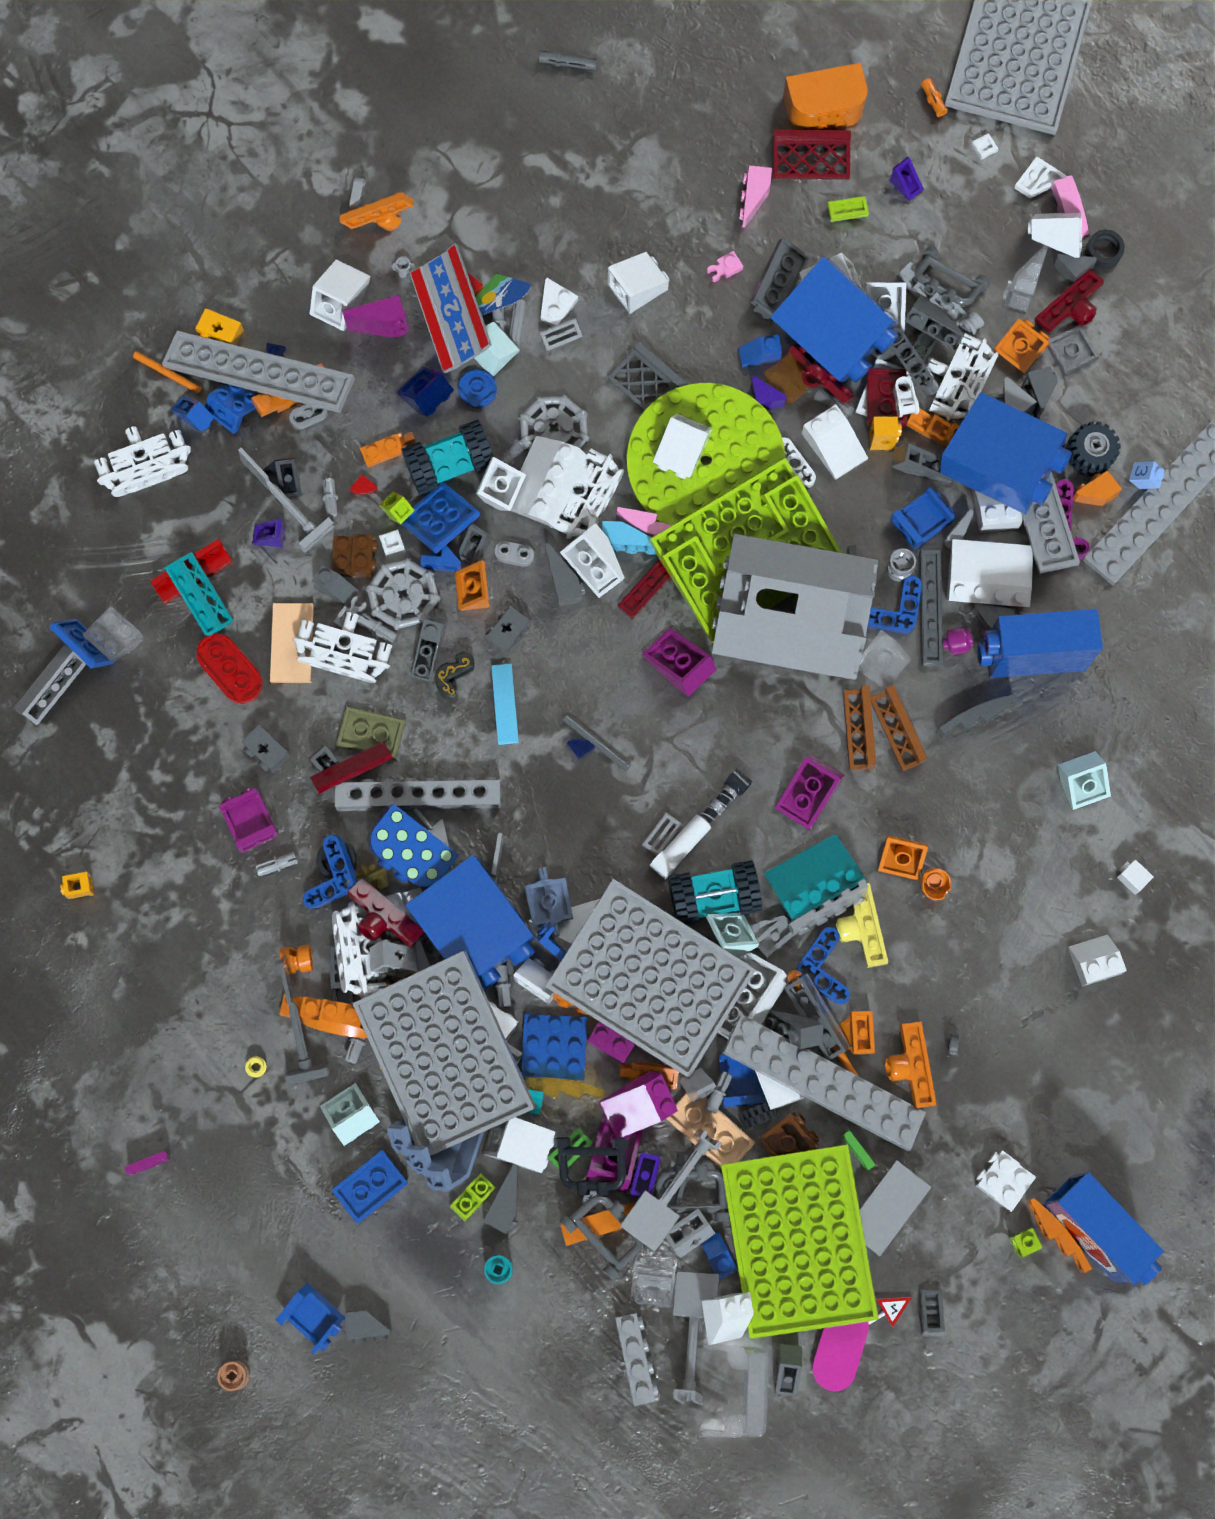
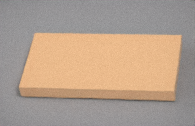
M273 603L271 683H311L312 666L296 660L299 657V653L292 638H297L301 620H307L305 629H307L309 621L314 623L313 603ZM313 628L311 631L309 642L313 641ZM305 648V657H309L311 650Z
M685 1093L675 1104L678 1111L666 1119L694 1145L698 1142L693 1137L697 1129L705 1130L708 1132L706 1136L720 1141L722 1144L718 1150L709 1148L705 1155L721 1170V1165L739 1162L753 1147L755 1142L719 1109L717 1114L705 1110L704 1108L708 1102L706 1097L692 1104L687 1093Z

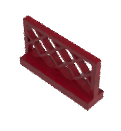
M774 130L773 179L850 180L851 130ZM778 145H786L790 151L783 157L778 152ZM799 145H804L809 149L803 157L795 150ZM818 146H824L828 150L822 157L815 151ZM837 146H846V153L842 157L834 151ZM792 152L800 159L794 166L786 160ZM811 152L819 159L813 166L805 160ZM830 153L838 159L832 166L824 160ZM782 162L790 168L787 173H777L778 166ZM801 162L809 168L805 174H800L795 169ZM820 162L828 168L824 174H819L814 169ZM841 162L846 167V174H838L834 168Z

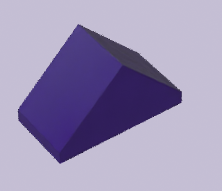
M906 157L893 167L890 182L907 200L910 201L924 190L910 157Z
M756 376L752 378L751 390L756 401L766 410L784 407L787 400L786 395Z
M278 518L255 525L252 544L283 548L286 528L282 519Z

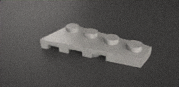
M863 879L858 882L859 887L853 891L848 888L841 892V895L837 898L838 900H828L819 907L820 910L818 912L813 909L791 922L789 930L792 935H802L810 930L809 927L815 924L819 926L828 921V917L833 914L838 916L844 913L850 905L857 906L864 902L868 889L865 880Z

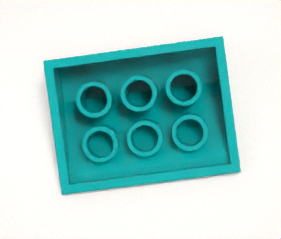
M836 834L764 873L791 922L813 909L818 912L820 910L819 907L826 901H836L841 892L849 888L853 891L858 888V882L864 879L866 882L857 864Z

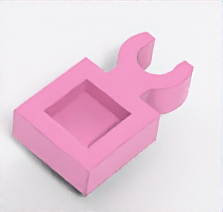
M732 251L717 259V266H709L707 273L715 272L716 275L712 277V281L716 282L723 274L727 279L743 270V265L735 252Z

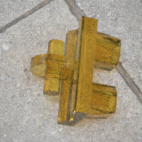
M363 862L360 863L362 869L355 872L357 878L365 875L366 877L363 879L368 883L375 881L379 890L389 886L386 876L387 872L384 868L369 875V872L376 869L374 864L365 867Z

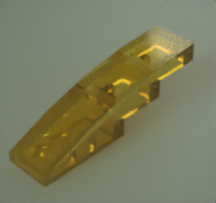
M546 1077L523 1078L527 1088L544 1092V1095L556 1100L560 1092L578 1100L581 1099L583 1092L600 1100L604 1098L606 1093L605 1090L566 1079Z

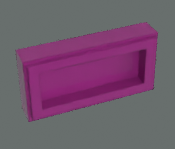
M163 1151L124 1168L126 1174L135 1175L170 1161L171 1157L169 1152Z

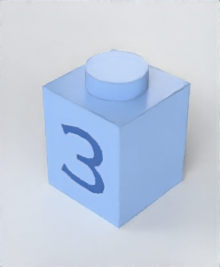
M1155 461L1134 462L1129 481L1139 489L1160 488L1165 470Z

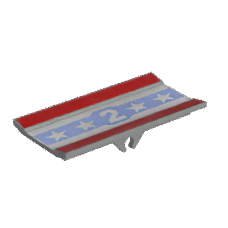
M456 243L427 264L409 272L443 373L455 370L492 346Z

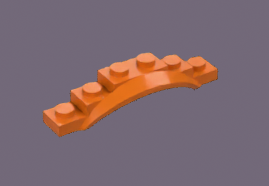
M284 994L279 1014L280 1016L290 1017L289 1005ZM305 996L294 997L302 1024L335 1035L368 1038L352 1004Z

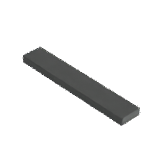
M921 549L922 666L942 667L941 549Z

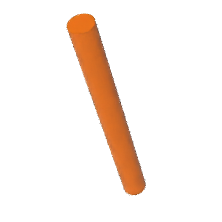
M134 352V359L199 395L202 393L203 387L163 367V365L140 352Z

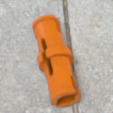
M931 78L922 81L921 87H923L927 95V102L932 105L936 116L941 117L948 111L941 99L942 95L940 91H937Z

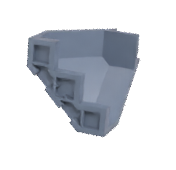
M403 1118L387 1127L392 1148L397 1153L402 1152L408 1159L406 1163L417 1174L422 1173L428 1180L427 1185L432 1190L446 1192L469 1178L484 1133L477 1134L430 1156L428 1147L415 1146Z

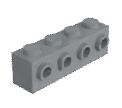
M64 645L15 705L14 709L27 720L38 725L81 672L86 663L68 646Z
M637 1313L616 1317L634 1406L655 1402V1396H659L656 1382H651L650 1374H654L651 1360L647 1361L645 1352H649L647 1339H642L640 1330H644L642 1316L637 1317Z

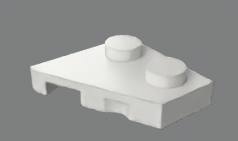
M1036 157L1016 183L1014 189L1028 198H1033L1051 189L1055 180L1067 176L1039 157Z
M546 278L541 320L552 327L562 324L578 301V296Z

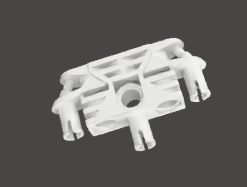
M965 333L950 366L931 358L928 365L929 370L943 376L944 379L929 409L930 412L947 418V422L951 419L965 418L982 391L999 354L998 352L994 354L991 351V348L986 343V338L982 341ZM983 352L990 357V360L983 358ZM972 360H975L976 362L974 366L971 367L970 364ZM951 373H957L959 377H953ZM964 376L968 377L966 383L962 382ZM957 392L961 393L958 400L954 399ZM959 407H961V408H963V409H965V410H967V411H966V412H959V411H957V409H958Z
M131 427L133 435L129 428L125 430L130 446L108 454L114 472H110L106 458H100L101 463H99L98 459L94 461L100 477L97 482L111 489V494L114 497H120L185 473L188 470L186 461L188 454L191 452V447L186 446L180 430H175L177 439L174 432L169 434L174 446V450H171L165 434L142 441L138 428ZM140 452L145 453L142 457H137Z
M592 448L589 450L590 453L587 454L588 456L560 517L564 515L566 520L570 518L572 523L559 518L554 528L567 534L566 539L582 534L586 529H580L581 524L588 528L594 523L598 524L624 473L623 469L619 470L616 463L612 460L613 456L611 453L609 456H606ZM609 468L615 473L614 476L608 474ZM579 488L584 491L581 494H576L574 492V490Z
M346 612L342 630L318 623L312 642H309L314 623L309 621L307 629H305L307 620H301L297 638H292L299 653V657L296 658L298 662L370 683H375L377 675H380L384 669L390 667L387 662L392 645L387 644L384 652L385 643L380 642L376 660H371L377 640L354 634L359 615L354 613L352 621H350L352 613ZM346 637L350 640V644L348 646H341L339 640ZM335 645H336V648H337L339 651H341V652H348V651H350L349 655L344 654V653H340V652H337V651H334ZM305 648L311 650L309 657H305ZM368 667L374 668L370 675L366 674Z
M351 901L341 912L334 911L332 914L334 943L342 991L344 993H347L348 990L352 991L363 999L387 986L386 982H382L386 974L371 971L370 952L366 947H372L381 940V936L376 941H370L361 934L358 925L368 913L359 904L355 905L354 901ZM347 917V922H343L342 918ZM400 941L391 942V943L400 944ZM369 979H370V982H375L376 979H377V982H382V983H371V984H367V982L369 981ZM355 980L356 986L350 984V981Z

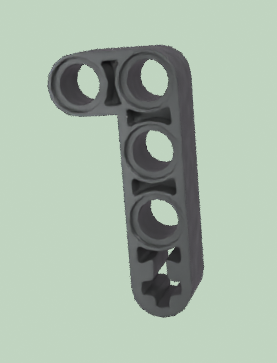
M893 328L901 336L900 340L894 342L881 354H878V348H875L871 353L877 359L886 362L897 355L917 387L925 395L935 394L939 388L937 380L907 335L900 328ZM911 351L909 356L904 357L906 352ZM921 366L919 371L914 372L916 367ZM926 378L928 380V386L925 384L923 379Z

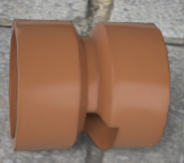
M241 1361L225 1363L218 1372V1383L227 1391L242 1389L250 1380V1370Z

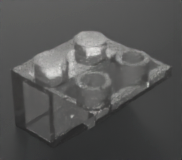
M111 606L83 634L91 644L112 662L131 653L144 639L140 631Z
M637 1254L634 1262L629 1303L672 1308L678 1259Z

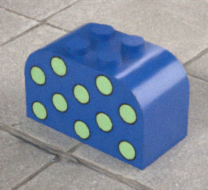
M395 804L388 806L370 829L367 837L370 852L379 859L377 863L385 870H393L395 872L393 876L402 883L407 881L414 886L428 887L433 885L445 875L459 857L455 851Z

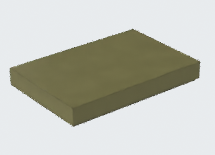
M346 706L336 745L363 752L384 741L393 759L396 760L406 720Z

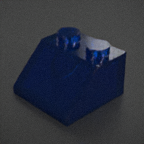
M423 366L396 393L418 414L427 417L433 414L442 402L449 399L454 389L442 373Z

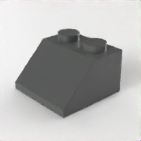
M1050 366L1028 372L1021 386V389L1025 388L1027 394L1036 400L1033 414L1037 419L1040 418L1058 383L1057 375L1055 372H1052Z

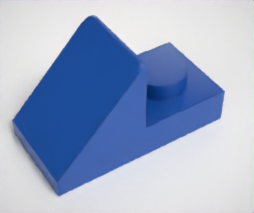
M447 545L442 548L441 557L433 553L421 555V566L428 570L456 572L462 569L461 562Z
M717 1231L715 1232L716 1234L701 1243V1246L714 1273L720 1275V1280L737 1271V1268L724 1240Z

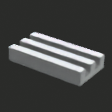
M576 318L539 332L546 351L583 337ZM574 324V327L571 329H568L566 331H563L548 338H546L545 336L546 334H549L551 332ZM574 331L577 332V335L569 337L565 340H562L550 346L548 344L549 341H552Z
M666 812L642 846L657 857L659 853L665 850L683 824ZM667 819H669L670 822L661 832V834L658 836V838L655 840L652 846L649 845V842L652 840V838L655 836V834L658 832V830L661 828L664 822ZM676 824V827L657 851L655 849L672 825Z

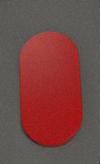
M212 634L204 637L199 642L196 654L198 663L229 700L244 704L258 697L263 686L262 677L255 666L228 636Z

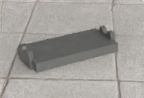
M783 238L778 240L750 300V303L755 306L753 311L762 314L764 319H771L772 314L792 293L800 278L799 272L803 271L808 261L805 252L789 240L786 241Z

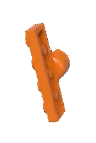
M397 192L390 197L381 198L374 203L365 204L363 207L355 210H349L347 213L340 215V223L354 229L370 222H376L381 228L393 231L400 226L401 218L398 217L401 215L400 211L414 207V202L412 198L404 193Z
M922 1021L901 1024L899 1027L904 1051L901 1055L889 1056L886 1059V1074L891 1081H909L915 1109L936 1106Z

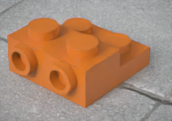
M1019 318L994 348V351L998 352L1025 374L1050 345L1048 339L1050 337L1041 330L1038 333L1032 329L1034 325L1026 318L1023 321Z

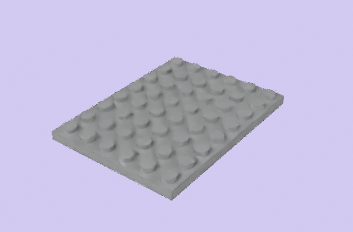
M975 0L945 106L1056 135L1092 0Z
M612 879L545 987L676 1071L690 1078L756 969L615 879Z
M466 950L353 1003L415 1146L428 1147L430 1156L536 1108Z

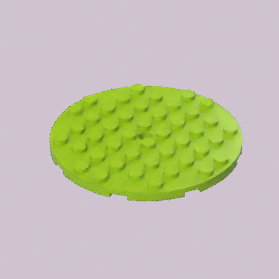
M689 384L671 390L659 397L638 419L628 444V477L634 495L646 512L657 514L656 522L673 525L785 458V449L781 433L772 416L750 395L722 384ZM675 414L713 429L700 459L702 456L711 457L712 462L709 465H703L699 459L693 475L690 478L686 477V479L676 476L675 471L670 469L668 471L656 467L657 464L653 462L668 423Z

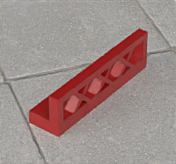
M219 538L193 554L207 578L233 562ZM187 559L183 561L186 567L192 570V565L189 562V560ZM166 571L150 581L164 604L181 595ZM196 578V583H200L201 580Z

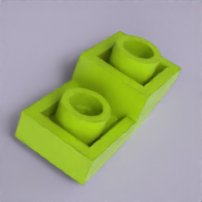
M480 1173L450 1205V1208L465 1222L491 1195L496 1187Z

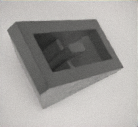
M1057 254L1054 267L1072 285L1085 272L1093 269L1097 257L1080 256L1075 258L1070 255Z
M471 524L456 557L469 565L476 563L490 544L489 534Z
M324 744L309 757L311 764L319 772L340 763Z

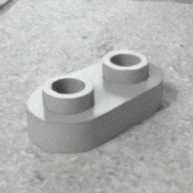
M305 404L290 413V422L294 428L304 429L324 420L328 415V410ZM317 410L322 411L320 414H315ZM299 418L304 419L302 422H297Z
M502 541L495 547V556L500 562L526 567L534 561V551L527 545ZM507 548L508 552L502 553L501 550ZM526 552L528 555L522 557L521 553Z

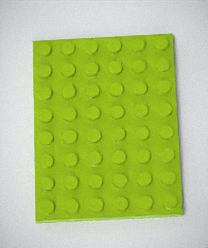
M849 1145L721 1165L742 1293L750 1292L754 1315L748 1325L750 1339L879 1320Z

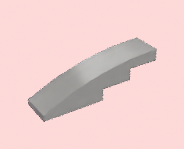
M911 261L907 263L895 275L899 281L905 282L906 288L917 299L921 296L937 305L958 326L960 321L967 317V313L959 304L953 301L949 305L944 304L941 300L942 295L936 292L933 295L925 293V286L919 283L915 277L916 266ZM927 274L924 275L926 278L931 279Z

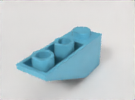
M602 521V531L608 537L614 553L626 551V553L635 554L641 551L647 554H656L648 541L651 538L650 536L624 522Z

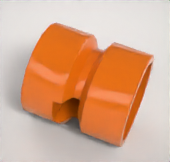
M310 944L299 945L297 949H294L292 946L280 948V960L282 956H286L290 974H295L297 970H300L301 973L313 971V956Z

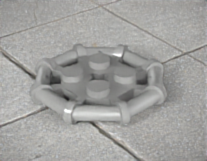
M564 394L563 396L555 397L538 396L535 402L523 414L519 415L520 444L530 450L535 437L540 436L565 443L575 439L576 442L573 446L581 448L590 439L587 428L588 413L572 402L568 395ZM560 404L559 409H556V408L546 409V406H545V405ZM565 407L569 408L576 415L571 418L564 412ZM540 408L542 413L536 419L531 418ZM579 422L580 433L574 432V423ZM528 425L534 426V435L529 436ZM552 425H553V426H554V425H557V426H558L557 429H558L559 431H558V432L553 431V432L551 433V432H550V426H552Z
M411 558L390 564H381L380 569L369 586H366L365 590L368 592L372 609L371 615L391 625L395 630L423 624L424 618L430 615L437 602H440L441 599L438 595L434 579L435 573L413 562ZM405 568L404 574L398 573L392 576L390 573L391 571ZM411 570L422 575V577L418 580L411 576ZM386 576L388 579L387 583L383 588H379L378 585ZM428 584L430 594L423 593L422 585ZM406 590L408 597L400 599L399 592ZM377 595H383L385 604L379 606ZM423 601H427V605L425 606L423 611L420 612L418 610L419 607L421 606ZM388 609L397 614V616L393 618L384 612ZM406 613L415 614V617L402 620V616Z

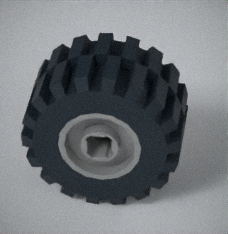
M1092 421L1087 425H1081L1069 438L1066 449L1071 451L1072 454L1068 463L1070 466H1075L1074 470L1076 472L1080 470L1082 475L1088 473V476H1093L1095 473L1107 471L1117 460L1116 458L1120 454L1118 450L1121 448V444L1117 442L1120 439L1118 436H1114L1115 431L1113 429H1108L1109 425L1105 424L1102 426V422L1094 424Z

